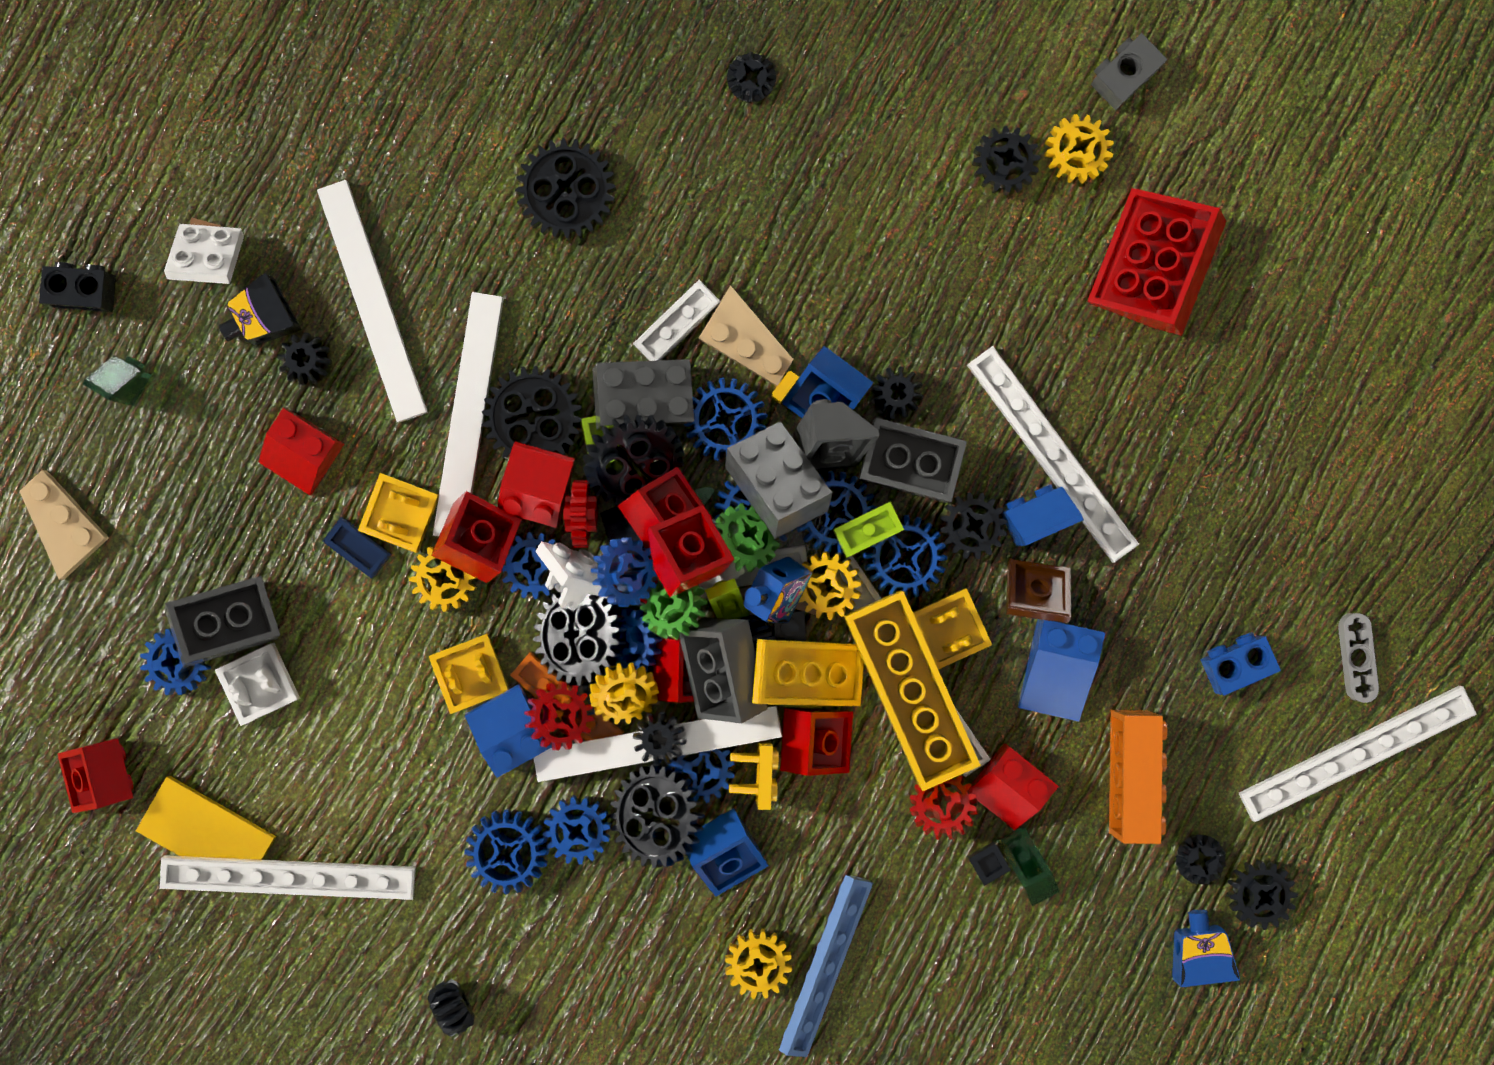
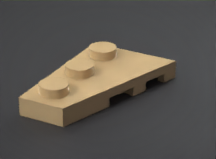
M730 285L699 336V340L777 387L794 359Z
M41 470L20 490V494L59 580H64L109 539L47 470Z

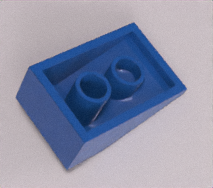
M1037 619L1018 708L1079 722L1099 664L1105 632Z

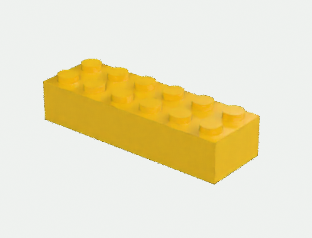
M897 591L892 595L845 614V621L921 790L925 791L981 766L904 591Z

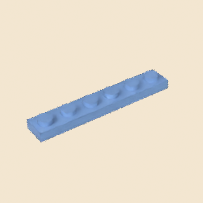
M845 874L843 882L839 887L836 901L828 916L825 930L817 945V951L806 974L804 985L795 1003L788 1027L783 1035L779 1051L787 1056L807 1057L873 885V882L865 878Z

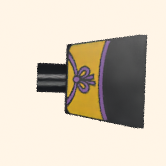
M267 273L261 275L227 302V307L233 318L219 325L222 335L228 342L243 335L246 342L252 345H259L302 330L275 278Z

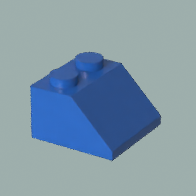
M823 346L808 364L782 404L801 418H803L811 404L823 399L831 400L832 403L843 402L854 410L874 382Z
M1052 484L1034 491L1036 497L1026 502L1024 497H1020L1007 503L1008 509L1001 513L1003 519H1006L1008 522L1006 526L1015 546L1029 545L1084 520L1064 488L1058 487L1053 489Z
M520 684L465 714L480 753L496 778L552 748L551 743L547 747H541L542 738L532 739L531 735L535 732L534 728L525 727V724L531 721V717L524 715V711L532 710L533 706L527 702L529 698Z
M734 808L702 826L704 828L703 831L695 832L694 835L698 837L700 842L690 844L693 852L687 854L693 869L715 897L769 866L747 826Z

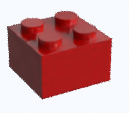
M466 491L452 504L431 556L488 583L501 573L522 519L508 514L503 509Z

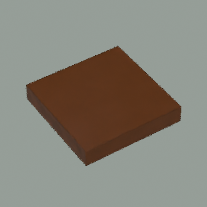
M1009 559L1007 565L1006 614L1069 624L1071 619V568Z

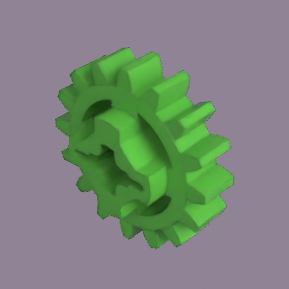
M740 503L735 509L730 506L724 514L721 513L715 520L717 530L734 557L733 562L736 563V571H740L743 566H746L748 573L752 572L756 567L760 569L776 556L774 552L778 549L780 543L775 541V538L752 505L748 510H745L743 503Z
M658 578L659 583L656 584V588H651L652 591L647 599V604L640 606V609L647 613L643 616L642 621L649 624L648 629L664 639L671 637L678 640L680 632L686 636L690 635L689 627L692 625L698 628L697 617H703L706 614L700 610L701 606L708 603V600L701 597L705 593V588L697 585L669 597Z

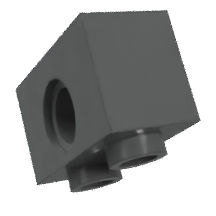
M1143 33L1134 41L1130 37L1117 48L1116 51L1119 55L1112 62L1107 58L1094 70L1097 76L1091 83L1092 87L1115 111L1167 61V58ZM1120 65L1130 66L1133 75H1125L1121 71Z

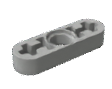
M1347 613L1342 616L1338 623L1345 689L1347 695L1352 700L1368 703L1373 701L1379 692L1372 626L1370 620L1365 615ZM1354 621L1361 624V629L1356 630V635L1354 631H1349L1348 629L1349 625H1352ZM1356 639L1363 640L1364 644H1350L1349 641H1356ZM1356 649H1362L1366 655V660L1361 666H1355L1351 661V654ZM1353 671H1367V675L1361 674L1360 677L1358 675H1353ZM1361 681L1363 684H1368V690L1363 691V695L1356 692V687L1361 686Z

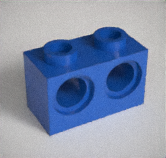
M1253 632L1247 633L1235 639L1237 644L1228 648L1225 645L1212 648L1207 651L1209 656L1200 659L1216 694L1225 696L1281 671L1266 636L1254 635ZM1255 648L1258 651V660L1254 664H1250L1248 653L1251 649ZM1227 660L1230 664V672L1222 677L1219 672V666L1223 661Z

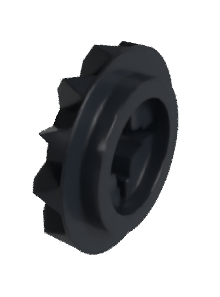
M749 52L748 54L738 55L730 64L727 73L729 89L738 99L745 102H758L765 99L772 92L776 82L773 63L766 59L764 54L759 55ZM745 67L753 73L760 71V74L757 75L758 87L751 80L743 81L746 77Z
M1193 835L1184 840L1179 846L1176 853V865L1180 874L1186 880L1196 885L1210 884L1215 879L1221 878L1223 869L1227 867L1225 863L1226 852L1214 838L1207 835ZM1199 850L1203 855L1212 857L1205 862V870L1199 864H1193L1195 860L1199 859Z

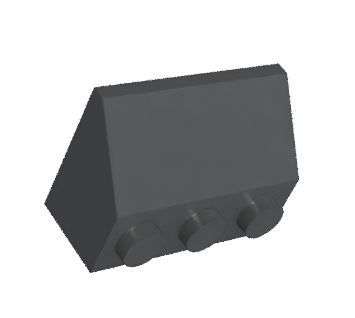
M823 399L810 405L791 436L815 470L856 467L879 437V430L843 402L832 403L831 400Z

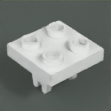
M179 224L164 269L167 279L230 284L244 238L242 229Z
M541 541L535 552L550 570L545 586L548 590H552L555 586L558 592H562L559 599V604L562 608H565L568 604L571 610H575L588 594L599 596L598 593L601 586L592 584L598 578L597 574L591 572L592 568H598V564L593 559V554L583 549L579 551L571 550L561 543L553 545Z
M275 643L268 644L215 669L240 726L300 699Z

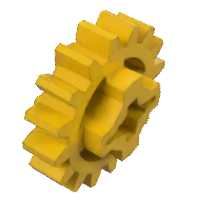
M1074 114L1070 123L1066 118H1063L1059 123L1060 128L1054 126L1050 131L1053 137H1048L1045 142L1047 146L1052 147L1044 154L1045 157L1053 158V161L1048 166L1049 169L1058 167L1057 177L1060 178L1064 173L1067 174L1068 183H1071L1075 177H1078L1082 184L1087 180L1088 175L1091 179H1096L1099 176L1098 170L1104 172L1108 167L1105 161H1109L1113 157V153L1107 151V149L1111 148L1114 142L1105 139L1110 132L1109 129L1103 131L1099 129L1101 120L1096 121L1094 124L1090 123V115H1086L1083 121H1080L1079 116ZM1062 136H1063V138H1064V139H1063V142H1064V144H1065V148H1064V150L1060 153L1059 144H1060V140H1061V138H1062ZM1088 144L1083 152L1080 150L1069 154L1075 146L1078 148ZM1098 145V157L1095 161L1096 157L1093 151L1094 147ZM1069 164L1077 165L1078 168L1072 167Z
M428 547L427 553L429 556L426 557L419 554L417 558L421 562L420 565H411V569L417 572L416 576L409 578L410 582H417V587L412 590V593H421L423 595L419 600L421 604L430 601L431 610H436L439 604H441L443 612L449 611L450 603L455 609L460 608V599L466 602L471 600L467 594L468 590H477V587L471 584V580L476 578L463 572L464 578L460 577L455 567L443 561L436 567L428 566L433 560L437 559L431 556L434 548ZM447 571L446 576L455 582L443 583L441 585L442 580L433 574L445 573ZM424 578L428 579L432 587L430 592L425 585ZM453 588L460 590L453 597L444 599L448 590Z
M824 551L822 559L814 554L810 557L812 565L806 561L801 565L811 572L820 566L828 565V567L822 574L812 573L799 602L806 601L808 603L805 609L806 612L814 608L816 610V618H820L825 612L828 619L832 620L836 611L843 617L846 614L845 606L852 610L856 606L852 598L859 599L862 595L861 592L855 590L856 587L863 584V580L855 579L854 577L860 570L859 568L852 570L849 568L852 562L850 558L845 562L840 561L841 553L839 552L833 558H830L829 552ZM840 570L846 576L848 583L843 581ZM827 579H830L831 586L835 587L830 592L826 591V585L823 584ZM809 588L813 589L817 599L812 596ZM834 597L845 598L838 604L829 605Z
M617 663L616 670L614 671L606 667V675H596V683L590 684L591 694L589 696L591 706L594 707L596 715L602 714L603 721L605 722L610 718H613L614 724L617 725L621 719H625L627 724L631 723L632 717L641 720L643 719L642 712L651 713V704L658 702L656 694L659 691L653 673H646L644 666L635 670L634 663H630L627 668H623L621 663Z
M763 928L759 935H755L754 931L749 929L748 938L746 939L741 934L737 935L739 944L730 943L729 950L733 955H725V962L732 964L725 968L726 975H734L730 980V985L733 987L740 984L741 995L750 990L752 999L756 998L757 992H762L764 998H768V990L770 989L779 993L778 983H788V978L784 973L792 972V965L785 963L792 959L790 952H783L787 947L786 942L781 941L777 944V934L774 932L770 937H766V932ZM760 944L770 947L773 951L768 952ZM748 947L749 952L746 957L738 961L741 952ZM759 958L761 963H763V968L757 969L754 959ZM777 966H779L776 974L768 980L771 970L777 969ZM744 976H749L753 978L754 980H756V983L745 979Z

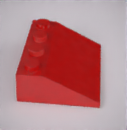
M1132 188L1087 302L1151 328L1182 336L1227 222L1221 209Z

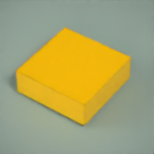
M788 371L772 392V399L781 405L799 379V376L792 371Z

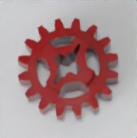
M574 480L572 482L571 495H565L563 509L565 533H571L572 546L574 548H589L591 533H597V495H591V489L587 480Z
M559 682L557 689L554 683H548L546 685L547 692L541 688L537 689L536 694L539 698L528 699L527 702L533 708L532 710L524 711V715L531 717V721L525 724V727L534 728L535 732L531 735V738L538 739L541 737V747H547L552 743V750L559 751L562 743L565 749H572V740L581 744L583 739L580 734L591 732L586 723L594 721V717L587 715V711L591 710L593 706L591 704H584L583 701L588 696L586 693L576 694L578 691L577 685H572L567 690L566 682ZM563 695L568 697L569 700L560 703L553 696ZM541 708L544 710L542 721H540ZM563 710L564 713L561 716L563 722H556L555 718L558 716L556 711ZM578 711V722L576 724L575 718L576 712ZM559 729L566 736L557 738L549 733Z
M959 775L955 780L952 778L925 791H922L919 785L915 784L914 788L918 795H910L909 799L915 806L909 809L912 816H917L914 819L915 825L917 827L924 825L923 832L925 835L934 831L936 839L940 840L942 833H946L949 840L953 839V832L956 830L961 835L965 834L963 830L964 824L968 826L973 825L970 815L978 814L977 807L973 806L978 801L976 795L971 794L973 791L972 785L969 783L963 786V776ZM946 787L952 788L958 792L953 793L950 790L946 789ZM942 795L947 802L946 815H944L943 810L940 808ZM959 812H962V813L960 814V816H959L957 819L954 820V818L956 817V815H957ZM930 818H936L941 823L933 822Z

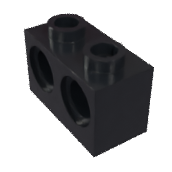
M55 262L54 267L42 266L39 303L51 308L113 313L116 276L106 272L105 267L100 265L86 264L85 269H76L74 264ZM66 278L67 286L60 292L59 283ZM97 281L98 288L96 292L90 294V285Z

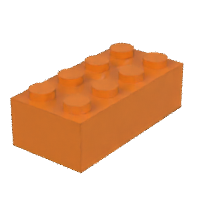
M1111 710L1109 833L1123 844H1161V835L1166 833V819L1162 816V804L1166 803L1167 791L1166 786L1162 784V772H1165L1167 769V757L1162 751L1163 740L1167 739V723L1163 721V716L1148 710Z

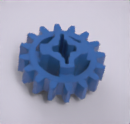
M528 532L527 540H524L520 535L516 536L517 545H511L510 553L505 560L506 565L503 566L502 571H507L508 576L502 581L503 583H513L510 590L512 593L521 589V598H527L530 592H532L534 599L540 598V591H543L546 596L551 595V590H548L545 586L546 582L542 584V576L549 569L535 552L541 541L545 542L546 534L541 533L537 540L533 532ZM551 539L548 543L554 545L557 541ZM525 547V555L519 562H514L517 553ZM532 557H534L535 562H540L541 568H537L535 574L526 567L527 563L532 562ZM515 573L523 574L527 578L529 586L523 584Z
M630 537L621 538V540L611 539L610 545H602L600 547L603 555L594 556L593 559L599 564L598 568L591 569V572L598 576L592 584L601 586L598 595L599 597L608 596V604L618 603L619 607H629V604L639 605L640 598L648 599L650 597L647 589L656 588L657 585L651 581L652 577L657 576L655 571L652 570L653 560L648 557L651 554V548H642L643 541H632Z
M627 608L616 611V615H623L625 617L619 622V627L627 628V631L620 634V639L625 640L626 644L618 645V650L621 651L623 657H614L613 660L616 664L621 663L623 668H627L630 663H634L635 670L644 666L646 672H648V666L656 665L657 663L653 655L661 654L662 652L656 647V643L663 641V639L656 637L655 633L648 629L649 624L642 621L643 610Z
M171 628L165 629V635L162 632L155 633L154 638L156 642L149 641L145 643L149 653H142L140 657L146 659L147 664L142 665L140 670L149 671V675L144 680L146 682L154 680L156 682L153 688L155 691L165 687V695H172L175 690L178 695L186 694L187 689L190 691L196 690L198 688L196 681L203 682L207 679L202 674V671L211 669V666L205 662L195 664L190 675L189 670L192 666L183 668ZM162 649L163 652L161 653V655H160L159 658H158V654H159L160 650ZM179 658L180 664L173 665L172 659ZM161 672H163L164 674H166V675L168 676V679L165 678V677L161 674Z
M729 748L699 752L692 759H685V755L677 757V759H673V763L669 764L675 767V770H672V772L683 771V773L689 774L693 780V786L690 785L688 789H698L699 791L694 797L695 801H698L699 796H703L705 802L708 803L710 801V794L713 793L717 798H720L721 787L729 790V783L726 781V778H734L735 776L733 771L728 770V767L735 765V761L726 759V756L730 753ZM711 751L720 758L722 766L713 762L710 757ZM705 755L706 768L710 769V771H705L699 782L698 770L693 768V766H698L700 761H702V756ZM710 779H719L713 786L703 789L704 783Z
M573 795L570 804L561 799L559 801L561 809L552 807L549 811L554 818H546L544 820V824L550 826V829L543 833L544 837H551L547 848L556 847L558 850L554 857L558 858L564 854L568 864L573 857H577L579 865L584 862V856L593 861L596 857L594 850L603 853L605 847L601 841L609 842L611 837L604 833L605 830L611 828V823L603 822L608 812L602 811L599 813L597 809L600 803L597 801L592 806L589 805L588 796H585L582 802H578L576 795ZM583 810L584 813L581 815H572L568 811ZM593 818L595 819L598 827L597 836L595 835L596 833H594L591 829V821ZM557 824L563 829L564 838L562 841L557 833ZM581 824L583 826L582 833H578L576 836L573 835V826ZM582 844L587 848L577 850L572 849L571 846Z

